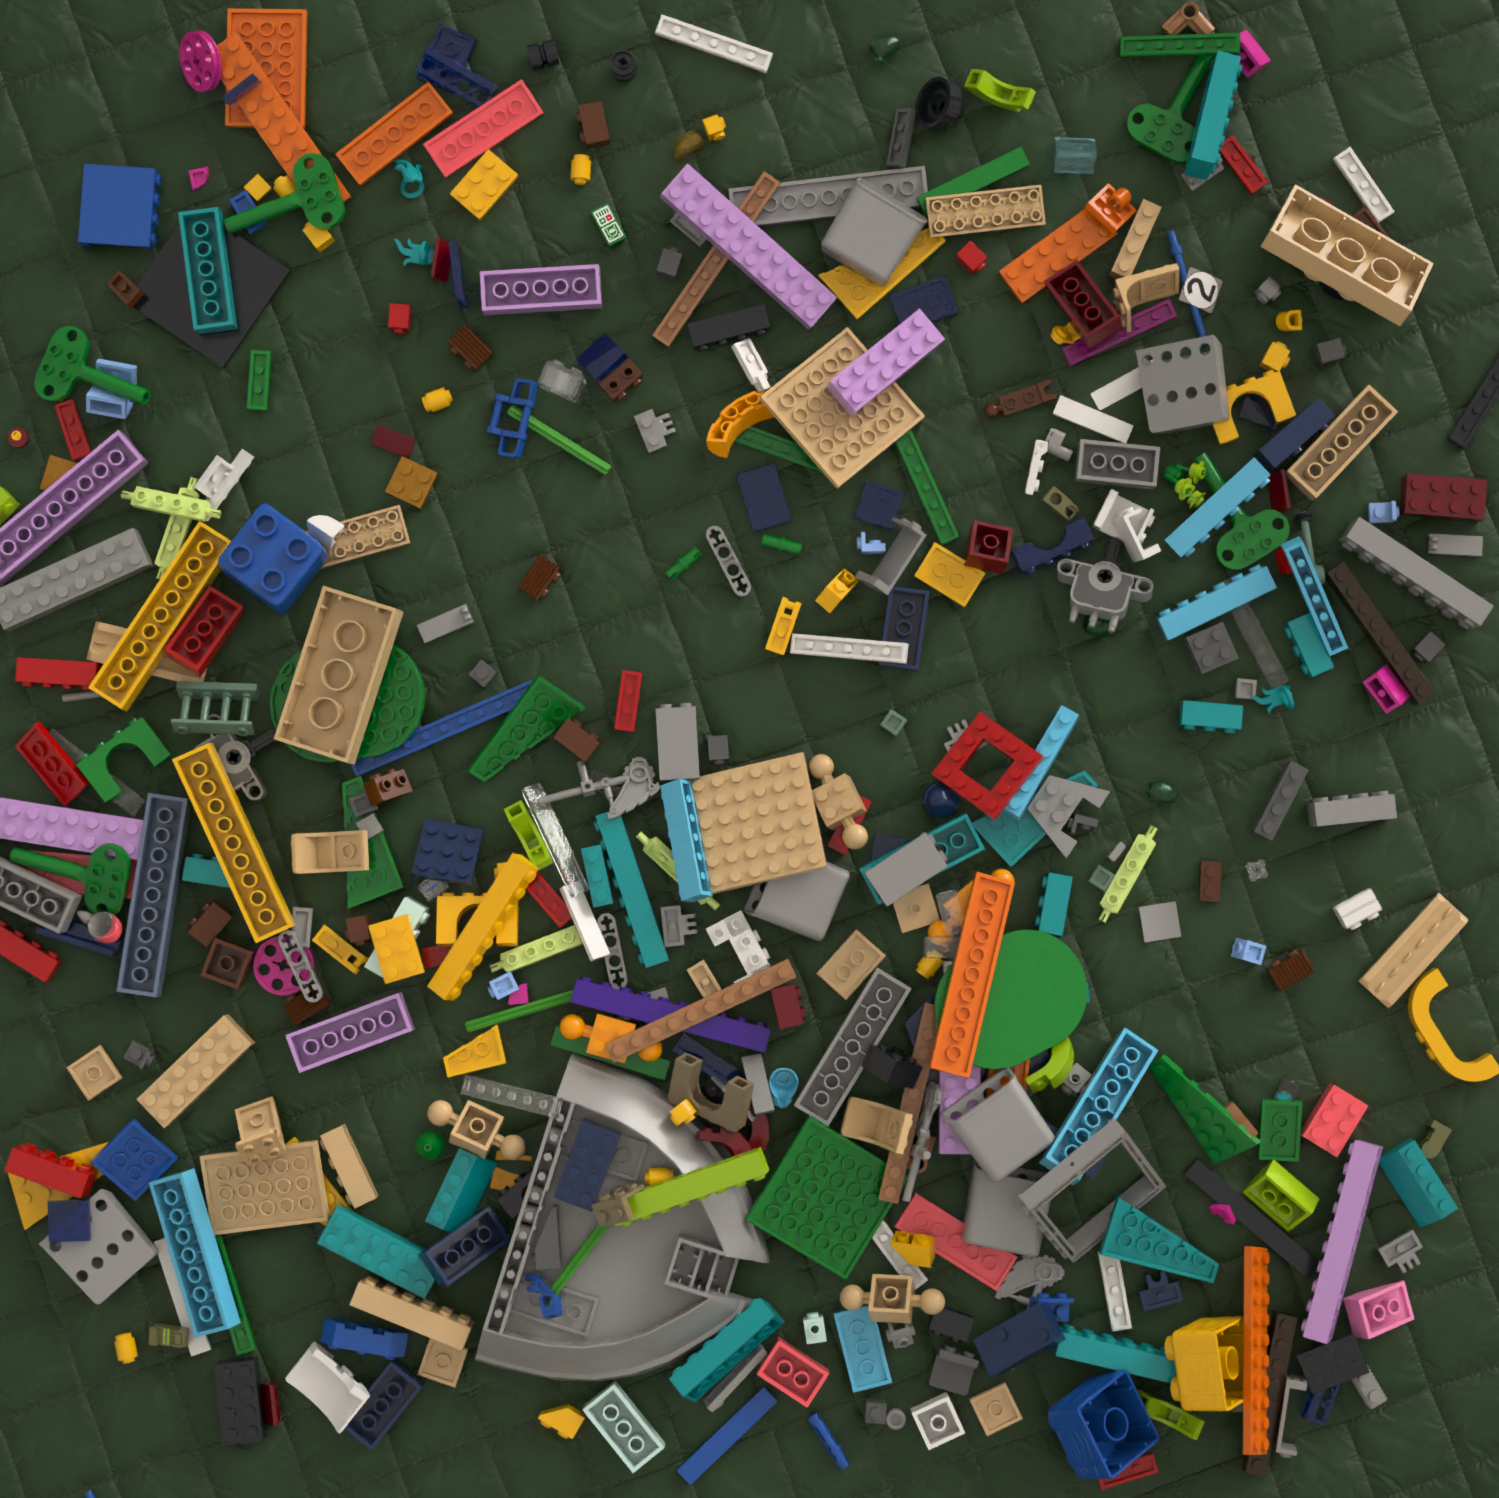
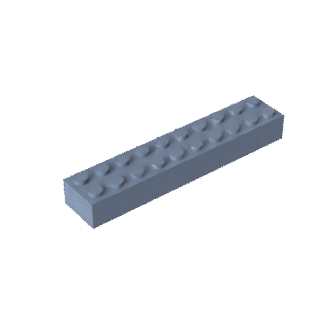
M148 793L117 992L149 997H161L191 812L192 802L190 799Z

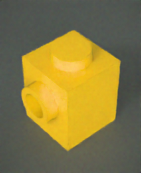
M309 221L305 224V228L302 229L319 253L335 242L328 230L317 229Z
M1272 342L1258 366L1267 371L1273 369L1275 372L1280 371L1282 367L1285 368L1290 360V357H1288L1290 350L1286 349L1287 346L1281 342Z

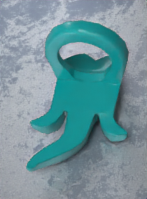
M395 159L394 163L398 164L395 166V170H399L403 176L400 186L403 196L411 199L420 196L424 190L423 177L420 172L422 166L416 164L414 167L406 160ZM418 181L419 188L417 191L412 193L405 191L407 182Z
M409 238L408 245L413 249H407L402 246L399 240L394 239L400 252L411 257L404 260V266L408 263L420 265L432 263L434 250L428 245L427 241L417 245L413 244Z
M1281 685L1270 690L1262 688V693L1266 695L1262 698L1254 695L1250 696L1259 704H1267L1266 710L1269 714L1273 707L1282 704L1289 710L1294 709L1295 706L1292 692L1290 691L1291 686Z

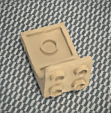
M1177 263L1115 279L1113 307L1116 312H1119L1122 326L1127 333L1131 332V309L1133 307L1179 294V267Z
M367 830L296 833L291 836L294 874L369 870Z
M273 1096L235 1109L241 1141L236 1142L235 1146L248 1166L286 1153L276 1102Z
M850 1097L840 1134L903 1154L907 1146L909 1129L912 1127L913 1115L883 1103Z

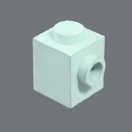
M818 1312L807 1313V1317H803L807 1344L826 1342L823 1314L819 1315Z

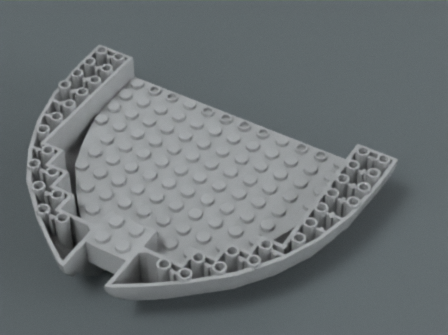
M575 1053L571 1054L554 1101L485 1320L475 1361L553 1380L601 1382L631 1377L670 1365L703 1346L709 1339L715 1338L722 1327L728 1326L733 1322L735 1315L740 1312L743 1313L748 1308V1304L754 1299L729 1292L738 1261L743 1259L770 1263V1254L763 1230L745 1220L747 1213L754 1204L746 1184L735 1188V1186L728 1187V1190L721 1194H716V1192L708 1194L709 1197L701 1201H697V1198L690 1201V1204L684 1207L673 1206L669 1212L664 1214L659 1212L653 1213L651 1218L641 1221V1218L633 1220L634 1223L626 1227H622V1225L615 1227V1224L611 1225L559 1292L562 1316L553 1319L543 1318L539 1302L541 1294L528 1292L526 1287L532 1286L533 1281H525V1276L533 1273L542 1276L544 1282L550 1287L598 1225L594 1211L591 1212L554 1198L582 1120L587 1119L622 1132L598 1195L599 1197L606 1193L610 1194L612 1188L617 1186L625 1188L626 1185L634 1182L637 1185L644 1184L645 1187L649 1186L644 1181V1172H648V1168L668 1167V1169H673L675 1177L730 1158V1154L721 1144L695 1140L697 1131L708 1128L696 1115H694L696 1118L687 1125L683 1122L677 1127L670 1118L672 1116L670 1111L676 1106L667 1101L668 1094L644 1079L608 1064ZM558 1205L562 1267L559 1269L536 1270V1265H532V1253H535V1247L552 1207Z

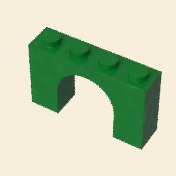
M136 717L128 723L129 727L123 731L121 729L112 734L111 740L107 743L103 741L95 747L96 751L90 755L89 753L83 755L79 759V763L76 764L107 805L124 793L112 778L108 769L109 758L116 749L128 745L138 747L156 769L172 758V755L143 717L140 719Z

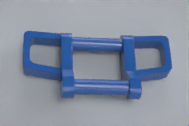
M517 378L511 397L495 394L494 400L496 401L490 426H487L486 433L501 437L498 454L503 457L514 459L521 457L527 438L526 430L530 413L535 405L538 383L533 380ZM523 384L530 385L528 400L518 398ZM503 403L524 407L518 432L497 428ZM508 438L518 440L514 453H506Z

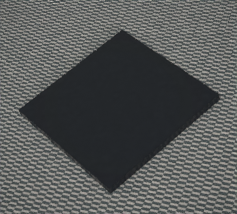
M192 204L188 211L198 210L199 208ZM179 223L136 285L144 295L133 308L222 368H225L291 271L236 233L230 234L224 226L238 329L197 334L193 329Z

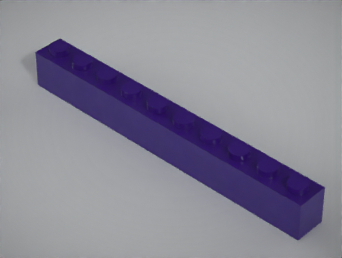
M582 976L580 980L576 979L570 1000L572 1004L646 1023H651L689 1005L679 1001L677 1005L672 1004L670 999L660 996L658 1000L650 998L651 994L640 991L639 995L631 993L632 989L621 986L619 990L611 988L612 984L602 981L600 985L592 983L593 979ZM721 1012L681 1032L765 1053L771 1029L766 1028L767 1024L756 1021L755 1025L747 1023L748 1019L737 1016L735 1020L730 1019L728 1014Z

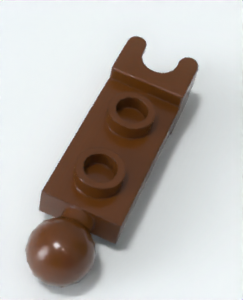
M1046 380L998 397L999 404L988 403L985 406V415L988 418H995L1002 411L1003 416L1006 417L1054 401L1056 399L1055 394L1048 395L1044 392V389L1050 386L1051 380Z

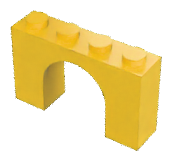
M1273 369L1263 373L1264 377L1259 379L1251 377L1244 380L1245 384L1237 387L1236 384L1226 387L1229 420L1212 425L1219 446L1239 439L1231 416V407L1235 400L1244 394L1252 393L1263 397L1270 406L1276 425L1296 417L1280 371L1275 372Z
M442 893V896H437V946L454 945L458 939L461 917L466 911L478 907L487 893H482V896H474V893H462V896H454V893ZM519 900L514 906L513 913L505 920L503 929L496 934V944L498 947L518 946Z

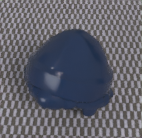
M936 782L926 787L923 792L922 805L926 807L931 816L945 818L956 814L959 806V797L957 793L943 783Z

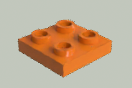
M1109 183L1085 206L1112 234L1137 211L1130 204V192L1125 188L1115 190Z

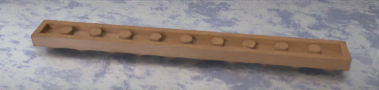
M764 171L739 207V210L754 222L780 185V182ZM714 245L652 335L667 347L674 341L729 260Z
M787 958L616 1038L605 1045L613 1062H617L796 978L795 972Z
M924 1002L912 1057L917 1059L916 1063L923 1068L914 1088L904 1087L899 1110L913 1115L912 1127L909 1129L907 1146L903 1154L889 1150L878 1196L879 1200L898 1204L938 1031L934 1018L933 1004Z

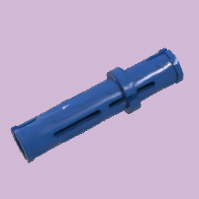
M818 1411L810 1415L807 1420L825 1445L827 1454L831 1455L839 1470L846 1468L851 1463L843 1453L841 1444L837 1443Z

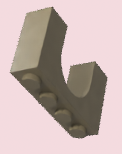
M686 1052L676 1058L667 1098L668 1102L677 1106L687 1099L697 1111L694 1115L703 1117L710 1123L718 1124L731 1132H737L746 1125L754 1083L739 1076L734 1077L726 1084L723 1103L715 1104L706 1099L699 1087V1076L703 1060Z

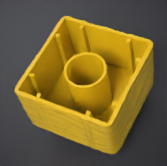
M1244 1316L1199 1318L1174 1331L1172 1336L1166 1338L1165 1354L1168 1360L1175 1361L1177 1375L1171 1381V1395L1174 1401H1180L1184 1411H1229L1243 1402Z

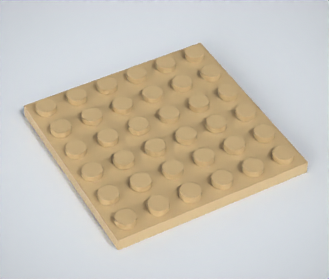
M848 327L759 398L837 489L925 417L896 382L853 417L847 413L826 386L835 376L868 351Z
M804 752L703 775L698 779H688L692 784L712 894L828 868Z

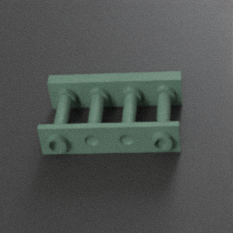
M177 681L176 690L179 698L183 700L180 719H171L174 733L254 735L252 721H248L250 702L259 701L257 684ZM191 699H203L200 720L188 719ZM211 700H223L220 720H208ZM232 700H243L240 721L228 720L230 702Z

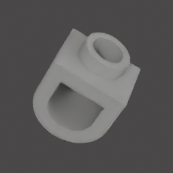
M1269 276L1254 293L1261 303L1266 304L1270 299L1274 301L1281 294L1279 290L1281 285Z

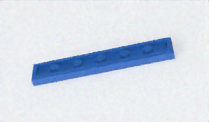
M763 1386L679 1466L677 1472L691 1485L770 1410L778 1400Z

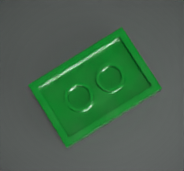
M1261 1099L1259 1139L1261 1142L1258 1144L1259 1160L1274 1159L1275 1161L1299 1162L1302 1101Z

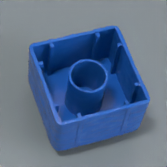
M263 503L258 506L218 558V564L223 573L233 579L234 582L241 585L279 615H284L326 563L329 555L319 541L272 506Z
M1127 1370L1091 1375L1048 1410L1049 1425L1058 1436L1066 1453L1067 1462L1074 1468L1077 1476L1083 1480L1115 1478L1159 1441V1434Z

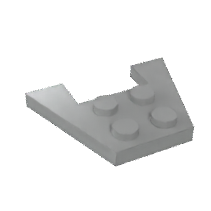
M1048 775L1027 807V810L1063 856L1067 858L1077 841L1062 832L1061 829L1082 798L1100 808L1110 791Z

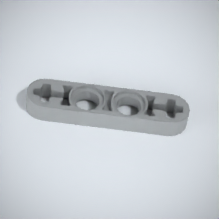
M711 526L706 531L707 541L734 593L739 597H745L751 591L750 582L723 530L718 526ZM711 531L720 532L718 535L720 542L724 540L726 543L719 544L714 548L713 545H716L717 542L714 538L710 539ZM726 547L729 549L730 554L727 558H721L718 555L720 548ZM730 565H736L739 568L737 575L731 576L728 574L727 569ZM743 575L744 578H741L740 581L743 585L747 584L746 592L737 591V588H739L737 581L732 583L731 580Z
M604 913L598 918V927L604 941L607 936H614L616 938V945L614 947L607 946L610 954L605 957L609 982L614 989L619 990L620 986L617 983H613V980L616 979V973L611 974L610 970H617L622 967L623 972H619L620 978H624L621 987L627 985L628 977L616 919L612 914ZM604 916L612 919L609 927L610 930L614 928L615 933L609 932L603 935V931H607L606 925L601 924ZM613 955H617L620 958V964L617 967H613L609 963V958Z
M292 930L281 932L278 937L279 944L305 999L313 1003L320 1001L324 994L323 989L297 934ZM285 934L293 937V939L290 940L292 946H295L297 944L298 948L291 949L289 952L287 951V948L291 947L288 942H283V940L286 938ZM295 951L300 952L302 955L299 963H295L291 959V955ZM304 969L308 970L311 974L308 981H303L300 978V973ZM313 980L315 984L311 986L313 990H318L319 992L316 994V999L309 996L311 993L310 987H304V984H309Z

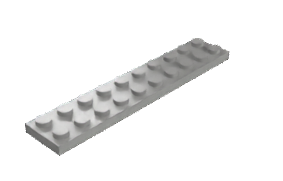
M925 166L781 182L754 223L757 226L835 218L854 186L856 179L860 177L910 208H920L916 197L928 192ZM753 186L728 189L730 202L739 209Z

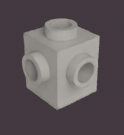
M1076 1062L1068 1077L1060 1084L1062 1086L1061 1089L1067 1095L1071 1096L1072 1094L1076 1097L1079 1093H1082L1092 1075Z
M887 1322L889 1329L885 1330L888 1342H893L894 1349L914 1344L912 1335L916 1334L913 1323Z

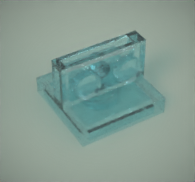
M1055 137L1054 173L1094 174V164L1097 160L1095 139Z

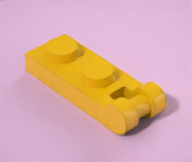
M782 598L765 650L784 656L802 603L797 601L794 603L788 601V598ZM785 608L793 610L792 614H785Z
M326 924L323 925L312 939L313 942L356 975L360 971V966L369 959ZM351 955L356 957L353 963L348 960Z

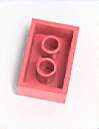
M1329 1083L1301 1128V1136L1333 1156L1338 1157L1368 1105L1336 1085Z
M778 1336L764 1361L759 1365L756 1374L808 1408L828 1377L829 1369Z

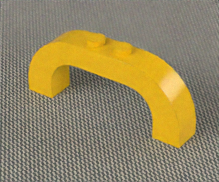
M1432 968L1417 979L1410 991L1408 1014L1412 1025L1417 1031L1415 1033L1416 1038L1420 1043L1424 1042L1427 1047L1425 1051L1431 1060H1435L1438 1066L1447 1074L1465 1081H1483L1499 1074V1065L1492 1054L1485 1053L1471 1062H1462L1455 1057L1429 1013V1004L1432 997L1447 987L1448 984L1438 968Z

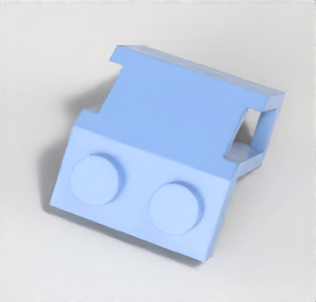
M104 359L96 361L97 370L137 385L136 365ZM92 385L86 395V412L126 419L132 409L133 402H129L130 399Z

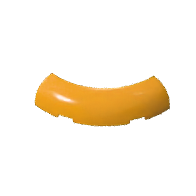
M766 391L748 393L736 399L721 411L720 417L711 425L706 440L707 447L713 454L727 458L733 442L744 430L760 421L775 418L759 400L760 396Z

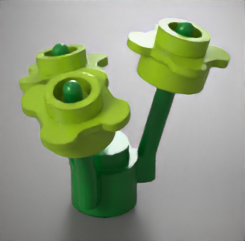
M1200 461L1199 464L1193 463L1190 468L1178 463L1177 466L1170 464L1165 469L1163 477L1175 485V491L1179 494V499L1184 500L1189 496L1187 503L1190 504V509H1198L1205 502V492L1200 493L1196 490L1192 493L1195 490V486L1192 485V479L1193 483L1197 484L1200 479L1205 477L1206 468L1204 467V461ZM1183 471L1189 472V478L1184 479Z

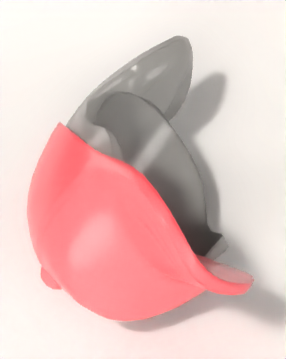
M77 911L78 917L88 925V931L95 940L113 943L120 938L123 931L122 923L112 913L98 912L93 915L87 911Z

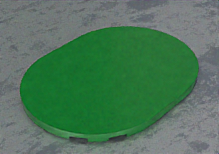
M394 644L356 759L381 756L400 747L414 733L423 714L425 688L420 671L411 657ZM302 650L285 662L279 670L275 683L272 685L270 714L275 730H277ZM285 743L293 752L309 760L327 763L340 762L339 760Z
M1018 930L1003 935L973 1066L986 1069H1003L1018 1065L1063 1041L1077 1027L1086 1007L1087 982L1078 958L1061 940L1036 930ZM954 962L947 968L936 988L934 1018L937 1029Z

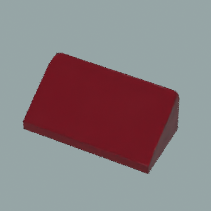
M437 238L435 241L430 276L433 281L447 282L453 244L441 238Z
M377 425L372 445L409 459L416 440L410 436Z
M1281 469L1269 473L1268 479L1270 482L1268 483L1272 510L1278 512L1289 510L1291 505L1285 470Z
M277 1382L262 1383L265 1422L269 1425L277 1426L281 1421Z

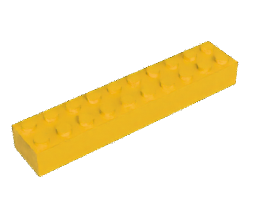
M201 521L197 523L88 687L89 689L126 712L129 710L165 656L164 649L220 573L221 568L218 564V558L231 540Z
M207 743L172 759L255 943L295 926L292 915L214 744Z

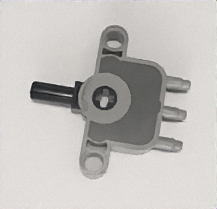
M1111 538L1105 559L1101 558V561L1095 565L1071 559L1059 561L1057 565L1058 580L1072 585L1070 591V623H1075L1078 613L1090 616L1088 625L1090 628L1095 627L1098 618L1109 620L1108 631L1113 633L1118 621L1125 617L1130 599L1139 602H1147L1151 599L1153 583L1150 579L1121 572L1118 568L1117 558L1122 545V540L1119 538ZM1068 569L1070 572L1064 573L1062 570ZM1146 588L1148 591L1142 592L1139 589Z
M211 714L208 716V720L215 718L220 720V715ZM274 729L269 730L251 742L248 739L244 742L236 741L234 734H210L211 738L194 748L196 749L207 743H213L235 792L243 789L246 796L255 801L265 798L267 793L266 787L255 769L251 768L254 758L258 756L257 751L276 741L274 739L276 733ZM233 754H239L238 762L232 761L234 758ZM255 786L260 788V795L258 797L252 795V789Z

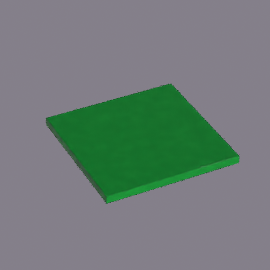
M808 1115L747 1213L745 1220L846 1280L893 1205L891 1202L878 1199L887 1162ZM906 1174L904 1176L902 1188L904 1187L908 1179V1175Z

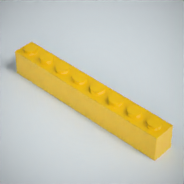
M512 853L427 986L443 1000L454 1001V999L459 997L463 985L470 980L472 971L481 963L483 954L492 946L496 934L503 929L504 922L513 913L517 901L524 896L526 887L535 879L536 872L539 869L523 855Z

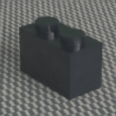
M944 1306L940 1313L931 1315L928 1328L934 1335L942 1337L945 1334L950 1336V1340L954 1342H967L975 1319L972 1315Z

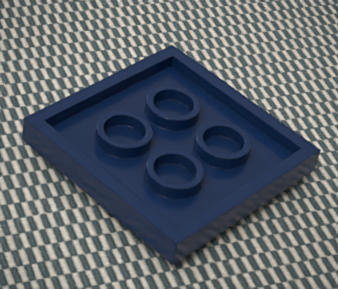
M424 819L412 876L471 887L484 833L483 829Z

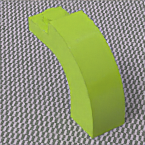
M971 69L963 86L984 101L1015 112H1020L1021 109L1028 110L1036 93L1032 88L1016 87L1001 82L985 70Z
M522 800L505 808L506 816L518 835L530 862L539 868L537 871L554 863L543 837Z
M1069 1037L1051 1047L1052 1055L1046 1066L1025 1078L1032 1093L1043 1090L1048 1084H1051L1055 1089L1068 1077L1074 1062V1050Z
M1137 1389L1151 1419L1160 1421L1191 1439H1198L1205 1421L1196 1417L1190 1411H1184L1182 1407Z

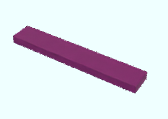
M1167 299L1132 315L1131 332L1127 333L1123 327L1090 349L1080 339L1073 344L1061 348L1070 367L1178 316L1170 299Z

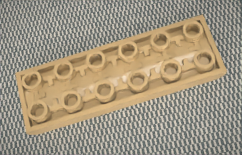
M1041 185L925 198L930 238L1046 224Z
M400 505L340 521L344 528L342 533H338L335 536L334 541L336 543L333 547L329 549L321 544L329 555L328 560L321 569L410 544ZM308 530V531H305V532H307L309 535H311V536L313 537V535L310 533L309 530Z
M96 621L86 660L104 664L127 628ZM165 654L152 676L173 681L204 682L207 669L201 677H198L166 657Z
M1437 893L1358 982L1387 1008L1391 1007L1466 925L1468 919L1440 893Z

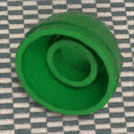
M426 1130L418 1136L415 1147L420 1157L432 1161L443 1155L446 1149V1142L438 1131Z

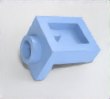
M1396 501L1368 503V523L1370 524L1393 523L1399 517V506H1396Z
M861 532V537H857V549H861V554H885V543H881V540H870L869 544H865V532Z
M1236 938L1232 947L1231 957L1261 965L1266 946Z
M511 971L490 981V986L487 987L491 997H496L497 1000L519 990Z

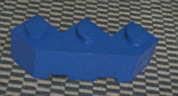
M325 1318L320 1342L327 1344L329 1349L339 1350L342 1348L356 1351L357 1354L368 1355L369 1353L384 1356L388 1360H396V1357L405 1356L409 1333L397 1328H379L370 1323H352L342 1318Z

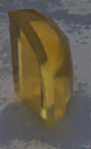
M695 129L685 133L678 139L674 147L676 161L704 146L703 139L699 133H696Z

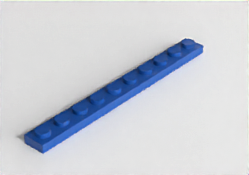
M532 680L416 729L404 744L392 752L377 757L356 759L355 765L351 764L356 777L511 711L532 683Z

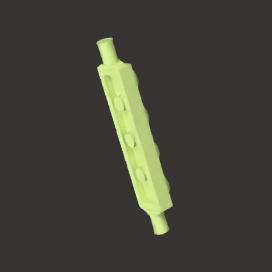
M190 477L187 488H180L178 495L199 499L200 494L194 488L198 479ZM170 516L154 562L160 567L157 579L162 578L183 546L192 519Z
M136 486L134 492L123 490V494H121V498L131 500L130 504L135 508L202 522H205L208 517L219 519V515H221L220 510L211 509L209 501L138 486Z
M1150 825L1145 835L1138 834L1102 898L1100 905L1104 910L1098 919L1101 921L1103 919L1104 923H1106L1111 913L1118 914L1155 848L1156 843L1152 838L1158 830L1156 827Z
M641 831L636 838L644 844L643 851L678 883L672 851L656 836L649 839ZM712 896L698 901L701 905L707 903L714 911L720 906Z
M573 925L501 953L500 961L490 965L492 973L500 969H504L507 973L513 972L582 945V940L576 926Z

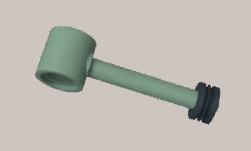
M1301 511L1295 514L1298 517L1296 518L1298 519L1296 523H1301L1304 545L1321 585L1325 584L1323 565H1315L1309 527V521H1312V518H1310L1311 512Z

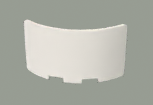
M314 1341L285 1379L310 1399L327 1416L340 1434L370 1395L362 1383H358L353 1379L354 1374L345 1365L340 1367L333 1360L334 1355Z

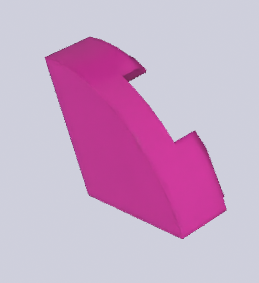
M208 166L188 171L192 190L197 191L201 189L209 178Z
M527 983L519 985V990L510 994L508 1005L529 1003Z
M1211 1204L1209 1209L1214 1216L1217 1214L1225 1219L1223 1222L1234 1224L1236 1218L1229 1205Z

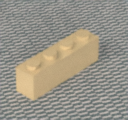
M1145 199L1142 200L1110 271V277L1119 279L1132 275L1161 206Z
M343 1124L320 1136V1145L324 1151L327 1150L330 1156L328 1158L329 1164L332 1169H336L339 1175L337 1176V1181L347 1192L345 1197L350 1206L353 1205L355 1209L376 1199L379 1195L346 1125Z

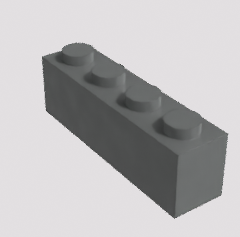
M1293 761L1286 762L1250 831L1251 833L1267 841L1273 840L1309 771L1308 769Z

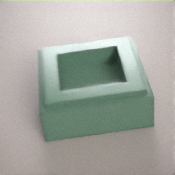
M890 709L880 726L894 736H897L907 719Z
M1098 864L1088 882L1105 892L1115 874Z

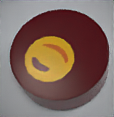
M13 428L8 433V442L16 448H23L29 442V435L22 428Z

